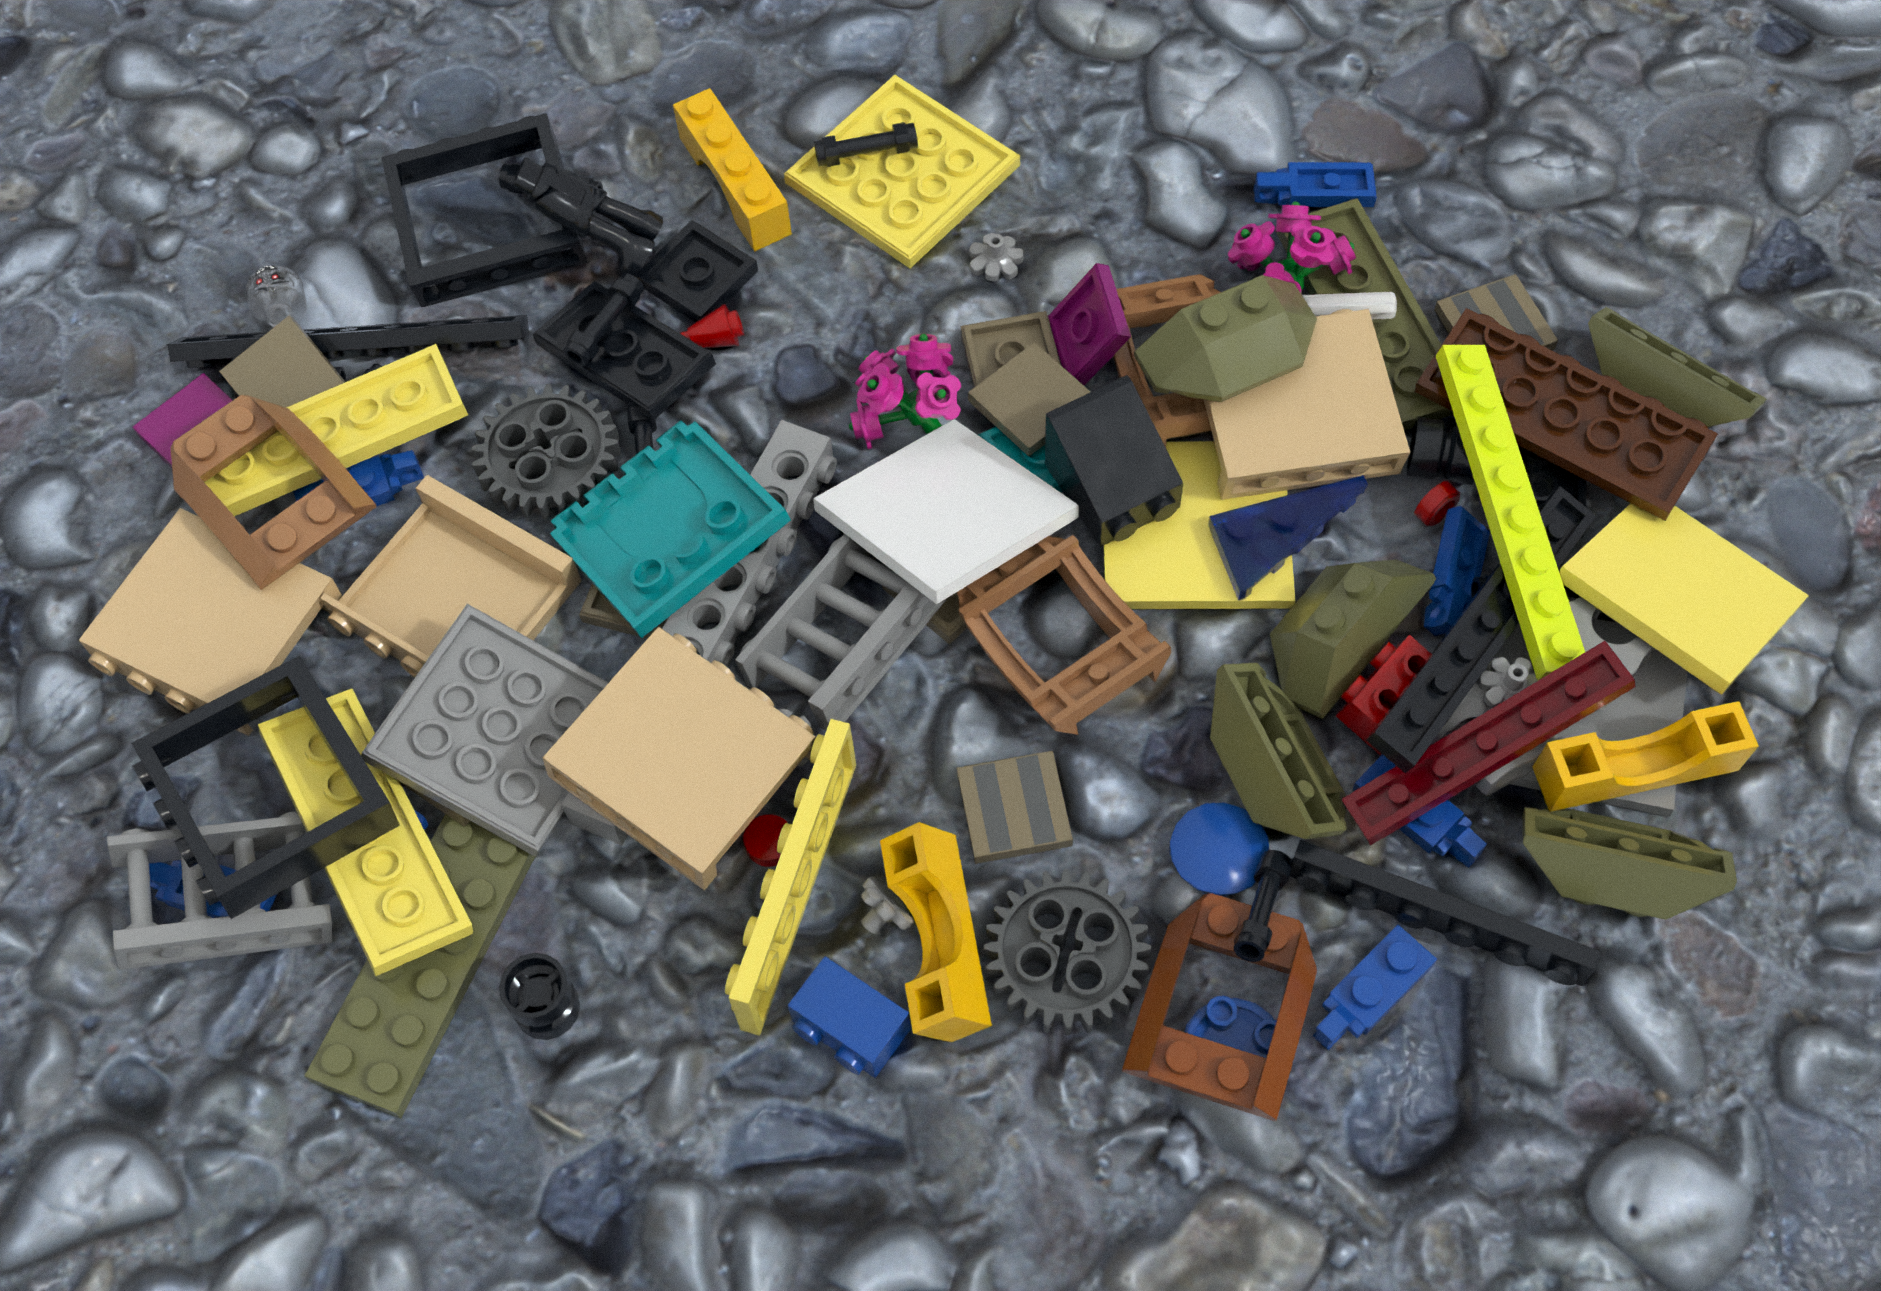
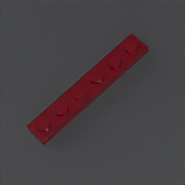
M1603 641L1430 745L1417 764L1407 773H1404L1395 766L1341 800L1371 846L1636 687L1635 679L1608 643Z

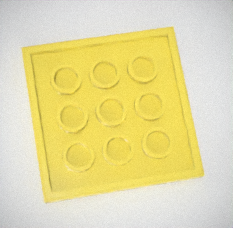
M894 75L825 137L834 135L836 141L889 132L892 131V124L914 123L918 148L910 149V152L897 154L896 148L839 158L840 165L827 167V165L818 166L815 147H813L784 173L785 184L911 269L1020 166V155L897 75Z
M1214 441L1166 442V449L1183 481L1180 508L1166 520L1160 522L1154 520L1138 528L1132 536L1123 541L1113 540L1103 545L1104 580L1131 609H1291L1295 604V588L1287 490L1221 500L1217 485L1221 467Z
M1630 503L1567 561L1559 571L1563 585L1721 695L1796 613L1809 596L1676 506H1674L1667 520L1664 521Z

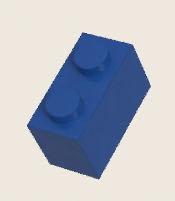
M826 956L823 957L787 1005L791 1019L794 1022L792 1029L812 1045L817 1046L822 1041L835 1050L834 1058L843 1067L857 1075L864 1070L876 1078L911 1030L910 1013Z

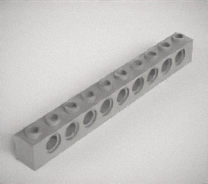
M784 420L780 421L750 475L785 508L791 521L757 547L758 551L745 556L669 616L662 628L671 636L675 633L684 636L694 645L697 654L710 663L716 660L726 667L729 666L734 654V643L741 631L746 632L751 626L756 612L755 605L761 594H767L772 588L777 573L776 567L782 556H788L793 550L797 539L796 530L803 519L808 520L814 511V498L817 496L822 483L827 484L832 479L837 459L833 457L831 437ZM791 476H799L793 480H786V478ZM729 585L739 586L733 591H722L723 588ZM707 623H718V625L712 629H700L703 625ZM568 792L561 805L571 825L621 846L623 845L628 834Z

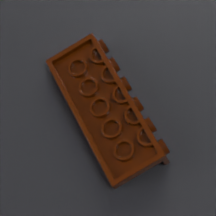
M1468 308L1464 310L1442 344L1485 345L1517 445L1664 521L1667 520L1718 433L1708 429L1703 422L1695 418H1686L1666 408L1659 400L1649 396H1642L1624 387L1617 379L1607 375H1600L1582 366L1575 358L1569 355H1560L1540 345L1533 337L1526 334H1518L1500 325L1493 317L1486 314H1478ZM1435 354L1417 381L1414 392L1453 411Z

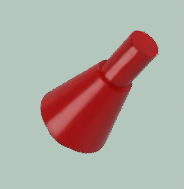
M724 304L689 326L686 331L680 332V334L702 348L739 346L738 337L744 335V329L737 310L729 312Z

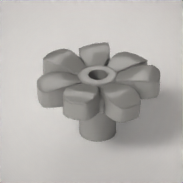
M994 233L987 234L983 237V244L973 242L969 248V255L973 258L970 262V270L977 276L985 272V279L988 281H997L1000 273L1006 280H1010L1018 274L1016 265L1023 262V250L1015 248L1016 241L1012 237H1002Z
M1504 657L1493 660L1490 665V671L1485 670L1478 681L1480 689L1487 691L1483 697L1485 703L1490 708H1493L1537 682L1535 674H1528L1531 662L1522 657L1516 659L1512 665Z
M869 877L862 886L865 891L861 894L862 899L872 908L863 917L861 923L869 932L876 934L886 922H895L903 930H906L908 927L910 928L915 923L907 906L897 895L893 896V891L887 885L880 883L874 877Z

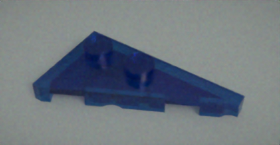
M1364 475L1210 516L1208 527L1238 601L1246 599L1258 582L1270 572L1273 574L1277 572L1289 556L1300 552L1323 532L1324 525L1340 511L1344 513L1354 505L1357 497L1367 489L1368 483Z

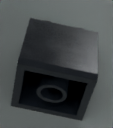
M1128 375L1046 413L1045 466L1066 497L1079 505V516L1100 547L1113 540L1123 541L1132 536L1138 528L1154 520L1157 522L1166 520L1180 508L1183 481Z

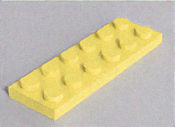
M436 344L286 407L324 443L345 468L468 416ZM277 431L204 483L235 517L322 478L291 443Z
M351 688L330 696L326 700L361 755L375 732ZM304 707L258 724L261 738L306 832L361 803ZM366 763L388 798L400 826L326 866L324 869L375 976H378L473 934V927L400 781Z
M830 719L825 735L818 734L815 738L810 756V762L814 766L809 779L802 778L798 784L794 798V807L798 809L793 823H785L781 830L777 845V852L781 853L776 869H768L764 876L760 891V898L764 902L759 916H751L746 925L743 946L747 948L741 965L733 964L726 980L725 994L729 995L731 1010L734 1011L740 1030L760 1036L856 768L850 724Z

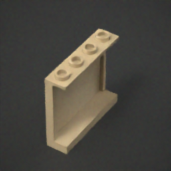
M1341 309L1329 315L1316 316L1315 328L1304 364L1301 368L1223 402L1204 400L1221 467V473L1217 482L1221 500L1401 473L1410 454V449L1369 309L1358 311Z
M426 475L416 487L422 504L339 601L326 593L320 598L330 614L327 620L335 629L346 636H351L352 633L357 634L364 639L365 645L375 654L382 658H387L390 654L401 661L400 665L405 671L416 677L467 604L534 641L581 583V578L572 557Z
M180 508L83 633L79 642L91 655L88 659L89 663L99 671L109 676H113L116 672L127 676L126 680L136 689L148 695H151L155 690L165 695V700L172 706L188 714L192 709L196 710L280 666L319 611L322 609L328 612L320 599L321 596L326 593L339 601L342 594L331 577L301 563L294 566L263 590H260L254 580L200 517ZM248 723L236 729L247 736L253 731Z
M658 626L542 758L549 778L705 891L717 876L716 864L802 759L806 757L810 760L816 736L813 735L812 728L804 720L795 715L787 717L774 708L773 701L764 692L754 687L749 690L737 682L734 674L724 664L716 660L710 663L697 654L694 645L684 636L678 633L671 636Z

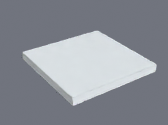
M955 419L814 498V509L818 514L935 604L955 594L1079 517L1078 504Z

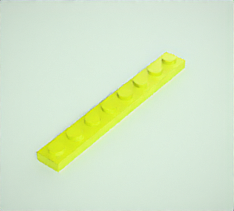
M1442 345L1436 354L1437 363L1538 681L1585 653L1486 347L1485 345Z

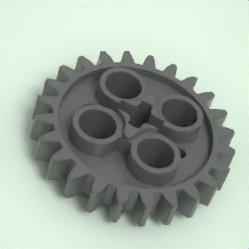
M546 384L541 395H537L532 387H528L527 398L521 400L519 396L512 393L510 397L513 405L506 407L503 404L496 403L495 407L499 416L497 418L484 416L483 421L487 430H476L474 433L479 444L471 446L475 458L472 464L483 491L489 492L495 504L503 501L507 512L510 513L520 506L523 516L528 518L534 508H539L542 518L547 519L550 508L556 507L558 512L561 513L566 509V504L574 503L575 501L583 508L581 497L595 487L596 484L608 477L607 472L618 471L615 457L621 455V449L618 443L620 438L616 425L613 424L609 410H602L599 399L588 401L586 391L581 390L572 397L569 385H565L559 394H554L551 385ZM542 475L539 478L532 479L535 476Z
M1068 869L1063 870L1061 882H1054L1050 874L1044 871L1042 886L1036 887L1026 878L1023 880V896L1011 890L1007 892V903L1010 909L995 906L994 918L1000 924H987L986 937L995 941L984 945V957L994 960L986 965V975L989 978H1000L994 984L995 996L1011 993L1007 1001V1011L1009 1013L1021 1006L1025 1008L1024 1024L1029 1025L1037 1016L1044 1018V1032L1049 1033L1055 1021L1062 1022L1065 1035H1070L1073 1029V1022L1081 1021L1086 1032L1091 1033L1093 1017L1098 1015L1105 1024L1110 1025L1112 1024L1113 1017L1112 1006L1124 1013L1129 1010L1130 1002L1124 993L1131 996H1140L1142 985L1135 978H1147L1149 965L1140 960L1150 957L1151 945L1139 941L1147 937L1148 926L1146 924L1132 925L1139 917V907L1133 906L1123 909L1126 892L1122 890L1112 897L1109 896L1108 879L1102 880L1095 888L1090 886V873L1088 871L1083 873L1079 882H1072ZM1078 910L1082 915L1075 933L1074 950L1069 955L1062 990L1056 993L1052 990V986L1059 969L1060 952L1065 947L1071 915L1073 911ZM1053 914L1061 920V924L1055 928L1047 929L1039 926L1035 920L1041 915ZM1100 926L1107 929L1111 933V937L1104 941H1094L1089 939L1085 931L1091 927ZM1036 960L1045 963L1049 970L1044 975L1037 977L1026 974L1022 967L1027 962ZM1089 973L1098 979L1099 984L1089 990L1081 989L1073 983L1072 979L1078 974Z

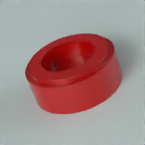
M1443 481L1422 498L1414 511V515L1426 526H1434L1446 518L1448 509L1456 507L1460 500V492L1448 481Z
M766 814L755 818L746 827L743 840L746 852L753 862L764 867L777 866L781 853L777 852L779 836L784 824L788 823L785 819L777 815Z

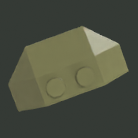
M1261 275L1181 309L1134 351V357L1155 392L1169 394L1170 391L1186 397L1223 402L1301 368L1304 364L1317 318L1294 283Z
M1608 307L1592 315L1588 322L1602 375L1617 379L1624 387L1642 396H1649L1659 400L1666 408L1686 418H1695L1703 422L1707 427L1751 418L1767 400L1765 397L1714 370Z
M1397 559L1326 566L1270 633L1281 690L1298 708L1323 719L1342 693L1356 679L1436 580L1435 575Z
M1258 663L1223 664L1217 670L1210 739L1252 821L1303 839L1341 835L1347 830L1346 821L1344 820L1346 807L1341 800L1345 797V792L1302 712L1280 687L1265 678L1266 672Z
M1525 807L1522 815L1523 845L1562 897L1573 899L1580 904H1597L1624 910L1637 917L1651 916L1667 920L1734 890L1737 883L1732 852L1721 848H1714L1713 850L1699 840L1671 830L1570 808L1549 812L1548 808L1539 810Z

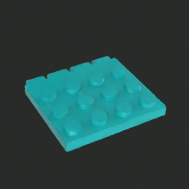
M680 420L656 439L657 444L660 446L657 451H654L648 445L619 467L624 474L622 478L618 479L611 473L583 496L588 502L587 505L582 508L575 501L550 520L556 528L550 535L557 545L568 556L573 558L575 565L641 638L791 521L785 508L695 421L687 426Z

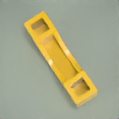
M709 88L673 104L680 140L696 164L699 166L705 163L714 174L727 199L736 225L754 252L792 235L786 199L713 91Z
M1737 701L1691 711L1680 720L1665 728L1632 739L1607 741L1600 739L1596 732L1547 742L1532 768L1549 812L1739 771L1759 745L1741 704Z
M918 822L880 840L887 886L909 909L917 925L922 943L920 971L912 981L905 983L913 1034L954 1042L991 1027L992 1023L956 835Z

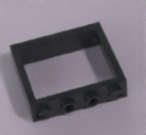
M547 113L537 116H526L519 121L496 127H485L474 133L455 138H444L436 143L414 149H403L395 154L381 157L409 286L421 308L588 263L582 238L570 229L562 226V230L433 265L422 267L404 185L541 148L547 163L564 169L557 139Z
M300 656L131 743L141 760L132 765L138 778L147 792L156 787L162 797L153 803L154 807L168 830L177 825L183 837L174 841L189 868L199 864L205 876L196 880L200 890L210 906L220 901L231 919L400 826L388 798ZM298 698L361 803L236 872L225 876L164 767L285 703Z

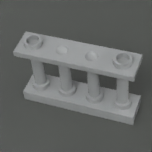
M846 534L832 543L824 558L753 639L746 642L739 656L735 659L747 686L750 688H756L770 674L811 697L808 700L818 726L825 731L830 719L845 722L948 599L946 598L940 603L935 604L889 567L870 558L869 552ZM855 572H858L898 593V595L886 609L878 611L840 591V589ZM828 605L864 624L869 629L856 644L850 646L811 625V623ZM799 639L839 661L840 664L827 679L820 681L781 658Z
M297 811L282 814L279 818L198 826L214 856L234 854L235 871L256 861L255 851L278 849L307 833ZM131 829L123 832L121 835L107 837L112 866H127L131 925L126 929L113 930L114 952L119 970L332 943L330 904L318 905L313 902L310 876L290 886L292 905L288 909L266 912L260 909V904L233 919L230 916L212 918L207 915L206 898L196 882L197 879L204 876V873L199 864L191 868L188 867L174 842L183 837L179 829L153 832L146 829ZM181 860L185 918L178 923L158 925L153 922L149 863Z

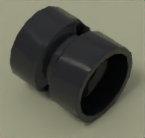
M1417 416L1409 448L1407 475L1433 479L1439 471H1443L1445 479L1453 483L1472 485L1474 477L1457 424L1451 430H1447L1444 421L1441 419Z
M531 953L514 960L502 974L499 985L501 1001L523 1033L534 1039L549 1040L560 1037L571 1029L578 1018L580 1001L576 989L558 960L547 954Z

